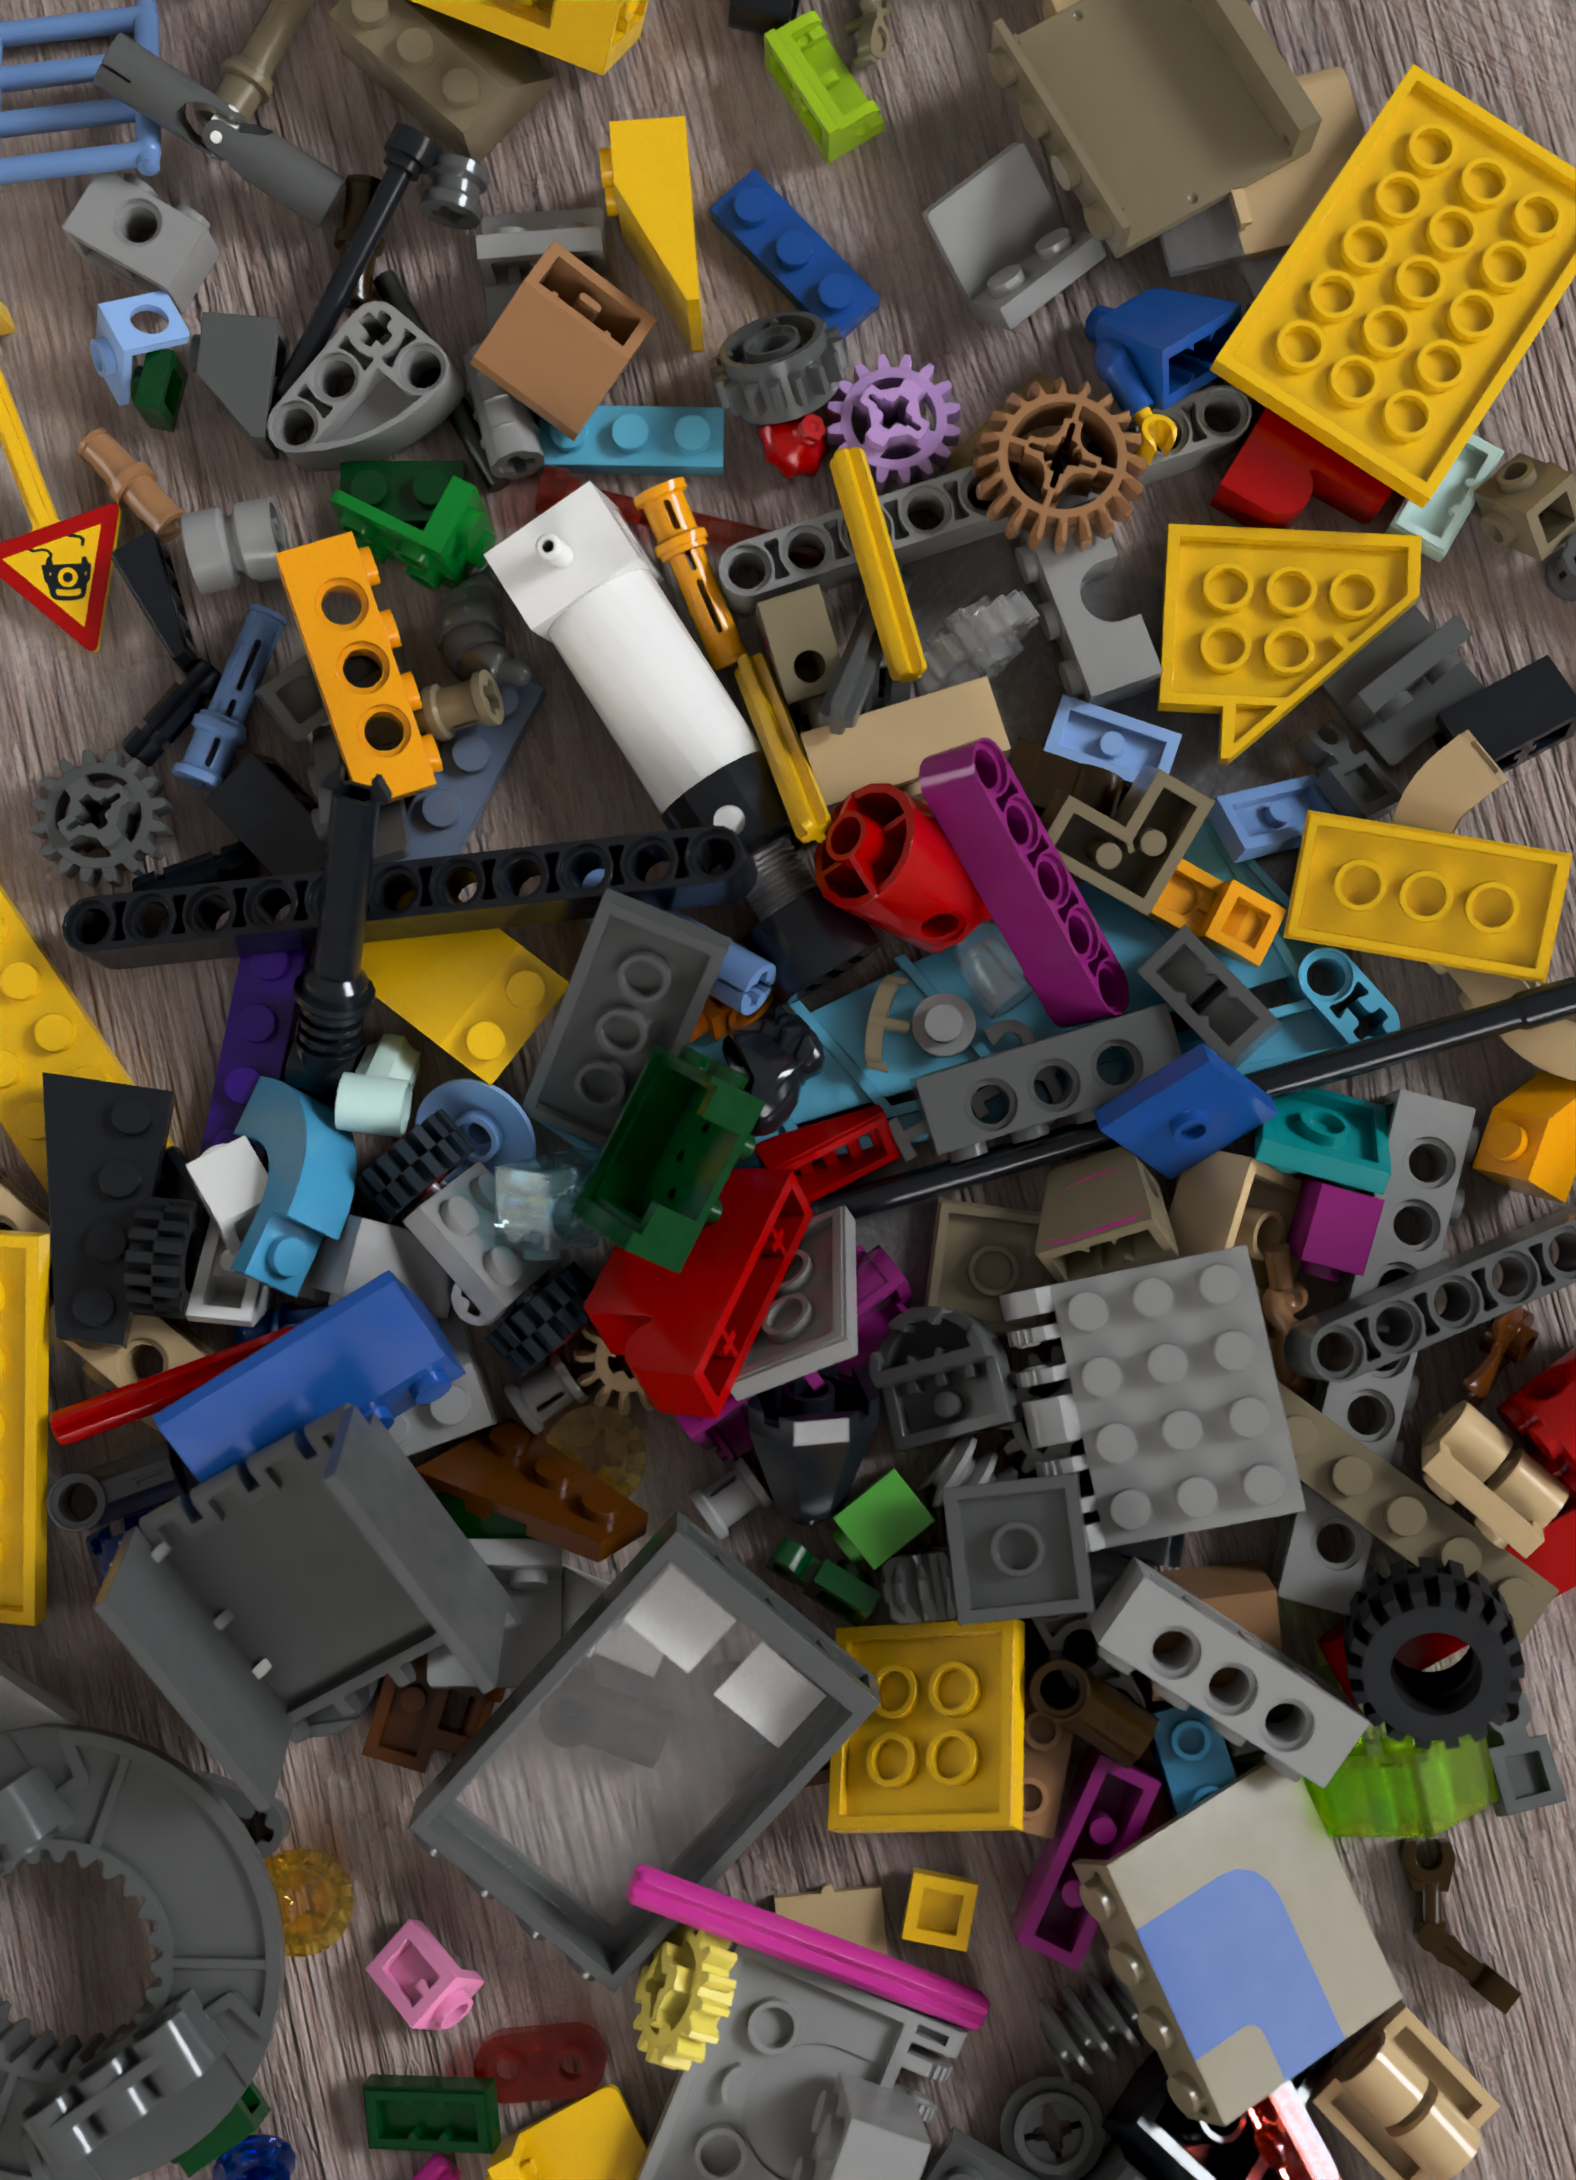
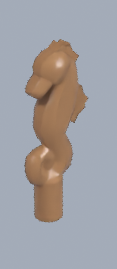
M1273 1243L1263 1248L1269 1287L1262 1295L1261 1308L1265 1319L1273 1327L1270 1336L1268 1335L1277 1380L1300 1397L1309 1389L1312 1380L1311 1378L1300 1376L1290 1368L1285 1359L1284 1343L1290 1329L1299 1323L1293 1314L1301 1311L1307 1305L1308 1291L1302 1280L1294 1277L1289 1244Z

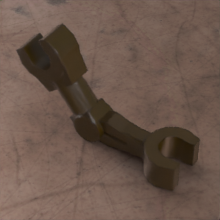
M1402 1838L1398 1852L1409 1888L1415 1891L1416 1917H1414L1413 1927L1414 1939L1424 1950L1432 1953L1440 1963L1455 1969L1465 1977L1471 1987L1506 2015L1521 1993L1485 1962H1479L1467 1952L1458 1939L1446 1930V1923L1443 1920L1442 1892H1448L1455 1866L1456 1856L1452 1844L1445 1838H1436L1437 1858L1431 1865L1422 1866L1417 1862L1416 1842L1412 1838Z

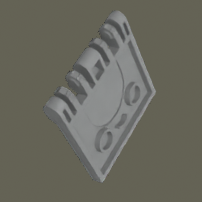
M1247 1244L999 1296L1004 1322L1055 1311L1057 1323L1009 1332L1007 1336L1009 1346L1020 1349L1037 1346L1042 1341L1061 1337L1066 1363L1049 1367L1043 1364L1024 1368L1022 1372L1016 1373L1018 1388L1070 1379L1071 1393L1023 1402L1022 1407L1031 1449L1083 1439L1084 1453L1035 1463L1037 1477L1063 1475L1089 1469L1094 1493L1081 1496L1083 1514L1098 1510L1100 1519L1084 1522L1088 1553L1109 1547L1306 1511L1307 1508Z
M734 1942L730 1952L737 1953V1961L729 1971V1978L736 1980L737 1983L734 1989L732 2005L729 2007V2017L720 2018L717 2023L719 2033L717 2044L705 2043V2060L702 2063L692 2061L689 2071L680 2070L634 2180H791L799 2157L810 2158L817 2137V2133L811 2131L815 2107L823 2090L833 2091L839 2071L915 2097L922 2120L928 2123L929 2120H932L937 2105L925 2094L900 2084H895L900 2069L903 2067L929 2080L945 2083V2080L948 2081L953 2066L946 2059L921 2047L911 2045V2043L914 2042L948 2057L958 2058L968 2030L967 2028Z

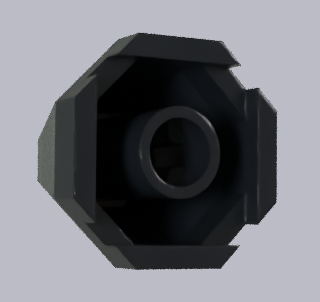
M838 1363L817 1370V1373L825 1382V1385L817 1391H814L804 1376L755 1394L740 1405L778 1514L789 1517L790 1520L800 1525H816L829 1519L843 1508L879 1420V1394L868 1370L852 1366V1377L838 1373Z

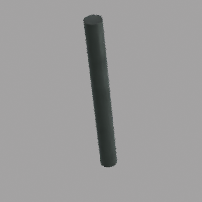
M388 270L379 274L374 279L373 284L381 299L394 306L431 338L395 272ZM441 368L428 370L424 374L430 386L437 382L441 374ZM464 396L459 406L448 418L490 492H497L505 488L511 482V479L496 478L491 474L486 452L480 444L482 436L478 422L474 420V412Z

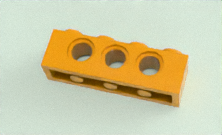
M350 531L275 553L276 566L343 763L346 765L349 780L371 786L372 779L375 778L376 773L381 774L392 791V799L389 803L433 790L437 784L433 773L443 771L441 757L433 735L431 733L423 736L420 735L413 711L423 707L411 671L400 674L392 649L402 646L401 639L391 610H378L371 587L381 584L370 547L358 548L353 532ZM335 594H345L352 597L360 608L358 618L346 625L331 622L326 618L322 610L326 599ZM356 656L369 657L378 664L381 678L371 687H356L349 683L344 675L343 668L345 664ZM376 718H388L394 721L402 733L401 743L389 751H380L373 748L365 738L364 729L367 724Z

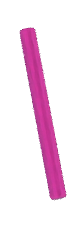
M644 1864L637 1865L627 1883L625 1895L632 1905L969 2030L980 2029L989 2011V2000L978 1989Z

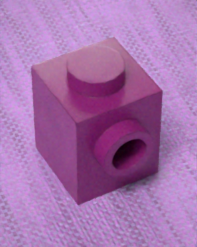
M1304 1177L1286 1239L1291 1255L1303 1260L1300 1271L1335 1282L1339 1281L1341 1271L1364 1276L1385 1200Z

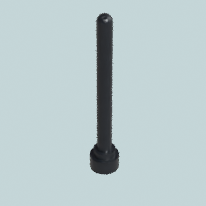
M395 123L384 145V149L387 152L384 163L388 168L275 387V396L278 401H280L326 346L409 182H417L421 174H428L440 152L439 147L434 141L411 126Z

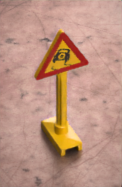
M0 301V337L16 332L8 308ZM0 366V443L32 524L31 532L0 543V578L88 651L96 653L101 647L114 566L111 557H113L111 552L115 551L117 547L122 509L117 504L110 503L69 519L59 520Z

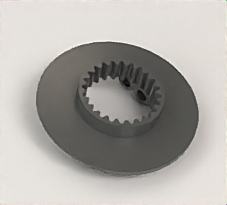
M38 1725L11 1729L0 1733V1879L14 1871L25 1861L29 1865L37 1864L49 1853L55 1863H61L76 1852L79 1866L82 1868H87L96 1859L102 1861V1877L110 1880L122 1874L126 1878L122 1894L126 1898L141 1895L145 1901L137 1913L139 1919L155 1921L157 1928L147 1937L148 1945L162 1949V1952L149 1966V1970L158 1977L145 1991L144 1996L148 2001L137 2011L133 2020L128 2025L122 2024L118 2026L108 2038L102 2033H96L84 2046L77 2035H70L60 2046H57L54 2033L49 2029L45 2030L38 2038L32 2037L30 2035L31 2021L25 2017L15 2023L10 2022L8 2015L11 2004L8 2000L0 2002V2180H129L159 2168L188 2151L221 2122L251 2084L270 2045L282 2003L286 1967L285 1937L281 1910L271 1876L258 1847L245 1825L227 1802L204 1779L180 1761L139 1740L99 1728L75 1725Z

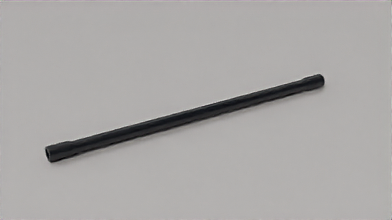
M1573 976L1517 992L1504 1000L1243 1075L1269 1094L1274 1100L1518 1029L1530 1030L1576 1016V979ZM1096 1120L1081 1124L1073 1123L1052 1129L1049 1134L1015 1144L1011 1141L990 1147L987 1153L954 1163H951L950 1159L833 1192L809 1205L814 1214L813 1217L845 1205L854 1219H859L1119 1143L1101 1132Z

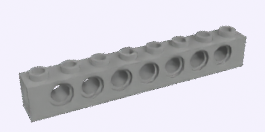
M1398 1089L1385 1095L1383 1106H1386L1392 1174L1383 1195L1362 1189L1361 1193L1385 1200L1364 1276L1342 1271L1333 1307L1377 1289L1381 1277L1388 1271L1394 1272L1400 1278H1403L1450 1258L1449 1251L1443 1250L1448 1225L1454 1226L1457 1223L1464 1204V1189L1458 1188L1463 1163L1469 1164L1472 1161L1478 1146L1479 1127L1472 1126L1476 1108L1405 1089ZM1415 1148L1425 1150L1433 1159L1434 1172L1427 1182L1418 1180L1410 1171L1409 1157ZM1402 1209L1410 1211L1419 1223V1234L1410 1245L1402 1242L1394 1231V1219ZM1385 1310L1378 1316L1375 1326L1377 1334L1381 1335L1384 1339L1390 1329V1319ZM1326 1335L1320 1360L1322 1366L1327 1364L1332 1357L1333 1346L1328 1335ZM1418 1351L1349 1381L1336 1383L1316 1379L1310 1405L1399 1470L1404 1453V1440L1397 1437L1403 1412L1409 1414L1412 1411L1419 1391V1377L1412 1375ZM1364 1396L1371 1402L1374 1408V1420L1368 1429L1358 1433L1349 1424L1347 1414L1350 1404L1356 1398ZM1301 1483L1307 1509L1304 1512L1282 1515L1268 1578L1276 1588L1277 1597L1351 1616L1349 1603L1355 1592L1358 1591L1368 1595L1366 1580L1374 1574L1372 1566L1367 1565L1372 1541L1377 1539ZM1336 1523L1343 1532L1344 1544L1336 1556L1324 1559L1317 1549V1536L1325 1526Z

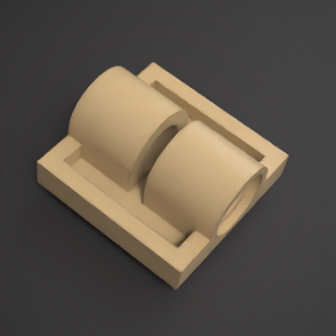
M1466 1400L1460 1401L1445 1414L1438 1410L1421 1427L1424 1481L1445 1502L1454 1504L1458 1500L1476 1516L1474 1523L1477 1528L1494 1545L1501 1549H1505L1510 1545L1527 1559L1545 1541L1543 1529L1565 1504L1569 1496V1488L1522 1448L1509 1453L1513 1440Z
M1401 2000L1394 2004L1318 2081L1309 2097L1386 2180H1429L1430 2178L1431 2180H1449L1453 2178L1475 2156L1481 2142V2134L1478 2129L1501 2107Z

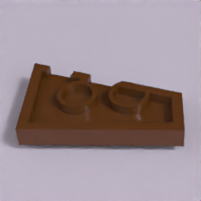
M511 1417L415 1468L435 1495L442 1491L465 1500L464 1511L487 1519L493 1512L520 1521L525 1523L526 1535L598 1563L646 1534L648 1513L540 1437L534 1435Z

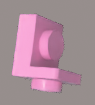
M409 1919L365 1968L407 2024L414 2029L441 2031L453 2027L471 2010L473 2006L472 1997L484 1984V1980L477 1971L460 1969L422 1921Z

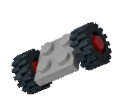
M440 1109L401 1137L375 1160L376 1162L369 1166L355 1180V1190L385 1224L395 1220L415 1202L424 1197L426 1201L402 1222L489 1322L513 1301L517 1306L522 1302L524 1303L485 1338L520 1378L537 1363L541 1362L549 1353H554L581 1329V1325L590 1319L584 1310V1303L594 1283L573 1261L535 1295L533 1294L538 1288L535 1282L561 1260L563 1256L552 1245L545 1230L532 1222L513 1200L505 1184L498 1177L491 1174L480 1161L449 1184L443 1180L459 1164L465 1161L475 1151L476 1147L445 1111Z

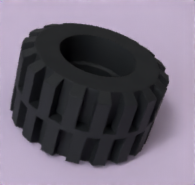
M1418 1557L1419 1567L1407 1569L1404 1560L1390 1564L1391 1576L1384 1579L1376 1572L1366 1580L1368 1595L1356 1591L1349 1603L1351 1616L1345 1615L1343 1644L1351 1693L1357 1705L1363 1704L1365 1717L1375 1727L1385 1722L1387 1736L1400 1743L1406 1735L1413 1736L1416 1748L1429 1750L1431 1749L1432 1741H1444L1446 1750L1460 1748L1459 1738L1470 1735L1476 1743L1488 1736L1486 1724L1491 1721L1500 1727L1510 1717L1506 1702L1518 1704L1522 1693L1519 1678H1525V1667L1512 1615L1509 1614L1506 1601L1498 1590L1491 1592L1488 1579L1477 1571L1466 1578L1462 1563L1448 1559L1443 1569L1435 1567L1433 1557ZM1426 1633L1453 1635L1469 1645L1466 1654L1456 1664L1440 1671H1417L1406 1667L1394 1658L1395 1653L1405 1642Z

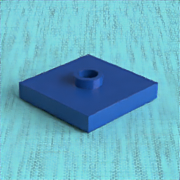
M1202 1043L1098 1108L1094 1115L1101 1132L1172 1180L1277 1116L1278 1112L1269 1094Z

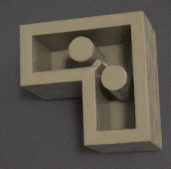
M1144 764L1112 819L1071 795L1056 789L1040 820L1069 872L1149 916L1215 801L1166 772Z

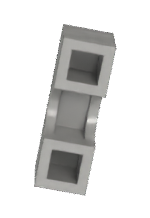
M1091 499V500H1089V501H1086V502H1083V503L1074 505V506L1069 507V508H1075V507H1079V506L1085 505V504L1091 502V501L1094 500V499ZM1023 530L1020 547L1015 548L1016 562L1026 584L1034 582L1041 598L1042 604L1037 605L1038 620L1048 641L1057 640L1064 659L1063 662L1058 664L1059 673L1067 695L1073 698L1078 696L1079 700L1104 707L1154 689L1163 670L1142 615L1138 614L1115 622L1104 621L1093 616L1085 608L1081 599L1080 590L1085 585L1111 575L1118 558L1112 538L1103 540L1092 532V541L1089 548L1081 551L1075 545L1072 537L1067 538L1064 552L1056 555L1051 547L1052 539L1042 537L1038 549L1031 551L1028 548L1030 533Z

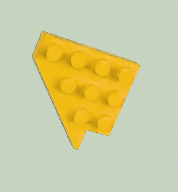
M1169 523L1166 532L1160 665L1163 673L1158 681L1157 711L1220 714L1218 765L1228 766L1415 605L1420 596L1422 536Z

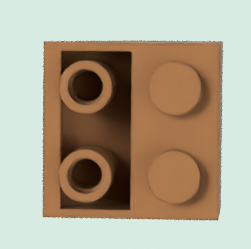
M553 241L524 279L469 364L574 441L658 319L556 241Z

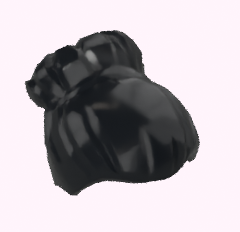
M783 1007L775 1008L773 1012L774 1020H763L759 1030L729 1031L723 1040L722 1050L728 1067L749 1078L743 1090L766 1102L751 1132V1135L754 1137L771 1134L788 1121L799 1102L801 1086L805 1084L807 1079L819 1075L824 1065L825 1055L823 1053V1046L818 1040L817 1034L799 1015L788 1013Z

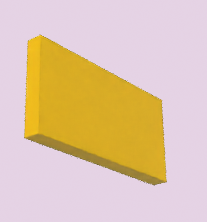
M1307 810L1283 938L1546 984L1573 854Z

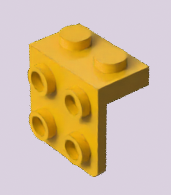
M606 2083L502 2139L497 2150L492 2154L487 2168L489 2175L485 2177V2180H634L648 2145L620 2089L614 2084Z

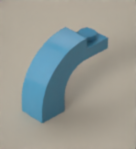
M260 1076L234 1134L239 1137L246 1135L250 1143L266 1150L269 1161L268 1181L263 1199L231 1269L281 1293L297 1297L323 1238L327 1237L338 1241L344 1228L355 1188L357 1169L355 1142L351 1131L336 1129L334 1109L280 1080Z

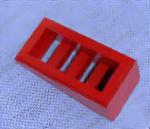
M879 1104L773 1136L756 1144L754 1150L761 1169L793 1170L809 1204L901 1157L885 1112ZM868 1133L873 1147L862 1150L858 1138ZM845 1145L848 1154L837 1156L835 1150ZM820 1157L822 1158V1161L811 1163Z

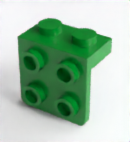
M454 475L423 531L338 489H334L328 500L339 519L337 525L345 532H353L358 548L369 546L375 563L384 564L385 560L389 558L407 567L405 574L410 579L432 591H439L441 585L449 589L455 588L470 576L474 567L481 569L487 562L483 554L491 550L495 544V535L492 534L494 528L477 487Z

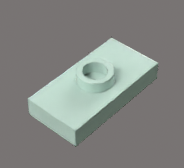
M1472 434L1428 503L1421 508L1407 498H1404L1385 533L1422 536L1421 553L1440 563L1476 502L1473 492L1490 478L1504 451Z

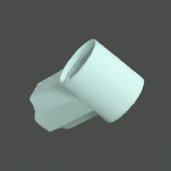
M383 1034L381 1040L377 1043L367 1045L355 1073L344 1072L342 1074L335 1103V1127L337 1130L397 1138L405 1135L410 1117L412 1090L420 1073L421 1052L412 1048L406 1036Z

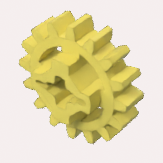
M679 1922L664 1938L665 1941L661 1942L652 1951L654 1959L650 1966L647 1965L642 1968V1976L638 1978L634 2002L641 2004V2012L633 2022V2029L642 2031L636 2046L638 2050L647 2052L645 2058L647 2062L686 2072L689 2071L692 2061L702 2063L705 2060V2043L717 2044L719 2040L717 2023L720 2018L729 2017V2007L732 2005L734 1989L737 1983L736 1980L729 1978V1971L737 1961V1953L727 1951L731 1941Z

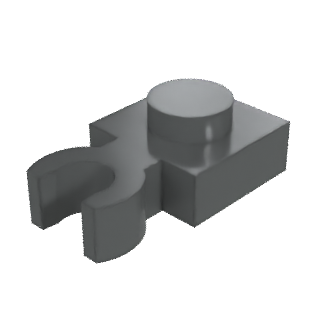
M1335 720L1327 721L1318 732L1313 728L1308 730L1294 745L1299 756L1307 764L1321 771L1322 775L1314 783L1334 807L1338 815L1374 821L1390 813L1398 805L1402 794L1367 750L1356 755L1348 747L1349 740L1346 732Z
M1522 1692L1518 1704L1506 1702L1510 1717L1500 1727L1491 1721L1486 1724L1493 1746L1476 1750L1496 1817L1510 1816L1567 1801L1547 1735L1542 1734L1531 1737L1528 1735L1526 1726L1530 1720L1531 1709L1527 1697Z

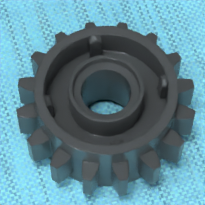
M790 311L762 317L732 333L721 345L719 355L715 358L718 366L711 368L710 374L722 409L730 407L734 416L739 415L746 422L768 425L800 418L827 403L837 392L839 381L844 379L842 369L849 367V361L842 337L836 326L827 328L826 321L809 312Z

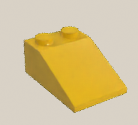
M685 116L609 121L611 147L599 148L602 187L605 188L607 216H619L624 243L691 351H704Z
M415 889L407 891L400 897L397 902L396 911L410 904L414 897ZM458 898L457 904L463 903V901H461ZM499 928L363 943L361 969L366 972L368 978L372 981L376 990L375 997L490 1086L565 993L569 985L568 981Z

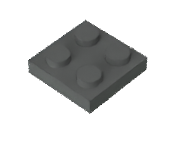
M1078 1473L942 1488L958 1625L1096 1610Z

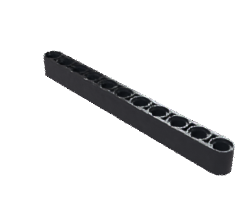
M715 825L373 864L364 943L594 918L607 888L661 910L727 904L742 900L751 893L757 882L758 870L755 860L738 835L725 826ZM726 854L735 855L734 863L725 873L709 875V868L714 860ZM663 861L670 862L665 876L658 881L645 882L646 874L653 865ZM597 869H605L604 877L598 885L587 890L582 889L583 881L590 872ZM324 870L87 897L77 901L67 911L62 925L63 936L70 947L107 969L116 970L316 948ZM534 876H541L540 884L534 892L527 896H519L520 889L525 881ZM478 883L473 897L466 902L457 904L458 896L462 889L469 884ZM415 889L414 897L410 904L396 911L397 902L400 897L407 891ZM291 904L286 918L275 924L279 911L284 906ZM230 911L226 923L215 930L219 918L224 913ZM169 918L166 929L157 936L161 923ZM109 925L107 934L98 942L101 932Z

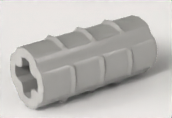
M481 342L469 348L468 352L462 357L468 382L466 390L471 395L475 409L473 417L478 422L482 436L480 444L486 452L493 476L506 479L523 478L535 473L545 462L539 439L540 428L535 424L533 412L530 408L469 364L483 343Z

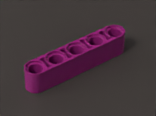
M982 737L924 758L919 767V783L923 796L1054 1024L1061 1028H1068L1122 1015L1129 1004V986L1125 973L999 746L990 738Z

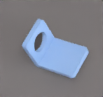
M163 290L98 304L96 339L90 340L91 358L97 373L104 378L119 406L129 404L132 356L187 344L190 332L169 294ZM151 311L161 315L166 320L168 326L160 333L149 334L136 329L130 319L138 312Z

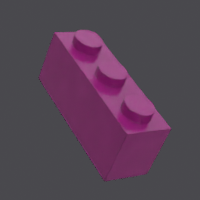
M1089 1744L1058 1813L1054 1839L1046 1840L1010 1920L1016 1942L1079 1971L1099 1926V1922L1089 1914L1081 1900L1079 1891L1081 1883L1072 1863L1079 1858L1108 1860L1136 1842L1162 1784L1151 1769L1137 1762H1134L1127 1769L1092 1744Z

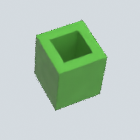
M891 1465L846 1501L843 1508L833 1515V1519L839 1525V1528L830 1535L854 1565L865 1558L873 1570H875L931 1525L935 1519Z

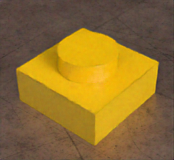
M912 1866L900 1932L901 1939L967 1952L979 1886L977 1879Z

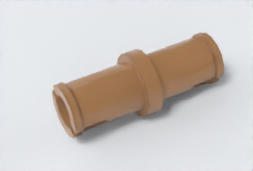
M97 428L88 433L80 442L77 452L79 457L84 462H87L110 487L109 495L120 507L130 508L150 531L153 530L163 543L173 540L182 533L181 516L186 512L179 508L156 483L157 475L146 463L136 462L115 440L107 428Z

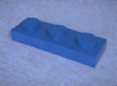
M755 169L751 170L709 208L710 220L799 311L817 315L821 320L826 321L827 328L836 326L839 329L842 340L879 308L880 296Z

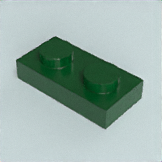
M348 461L340 463V490L418 529H424L452 476L454 475L467 482L468 469L465 461Z

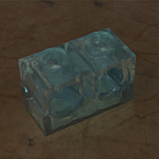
M569 1148L495 1167V1245L522 1249V1258L535 1261L558 1259L561 1257V1250L566 1248L586 1249L597 1247L599 1245V1238L605 1235L571 1210L601 1151Z

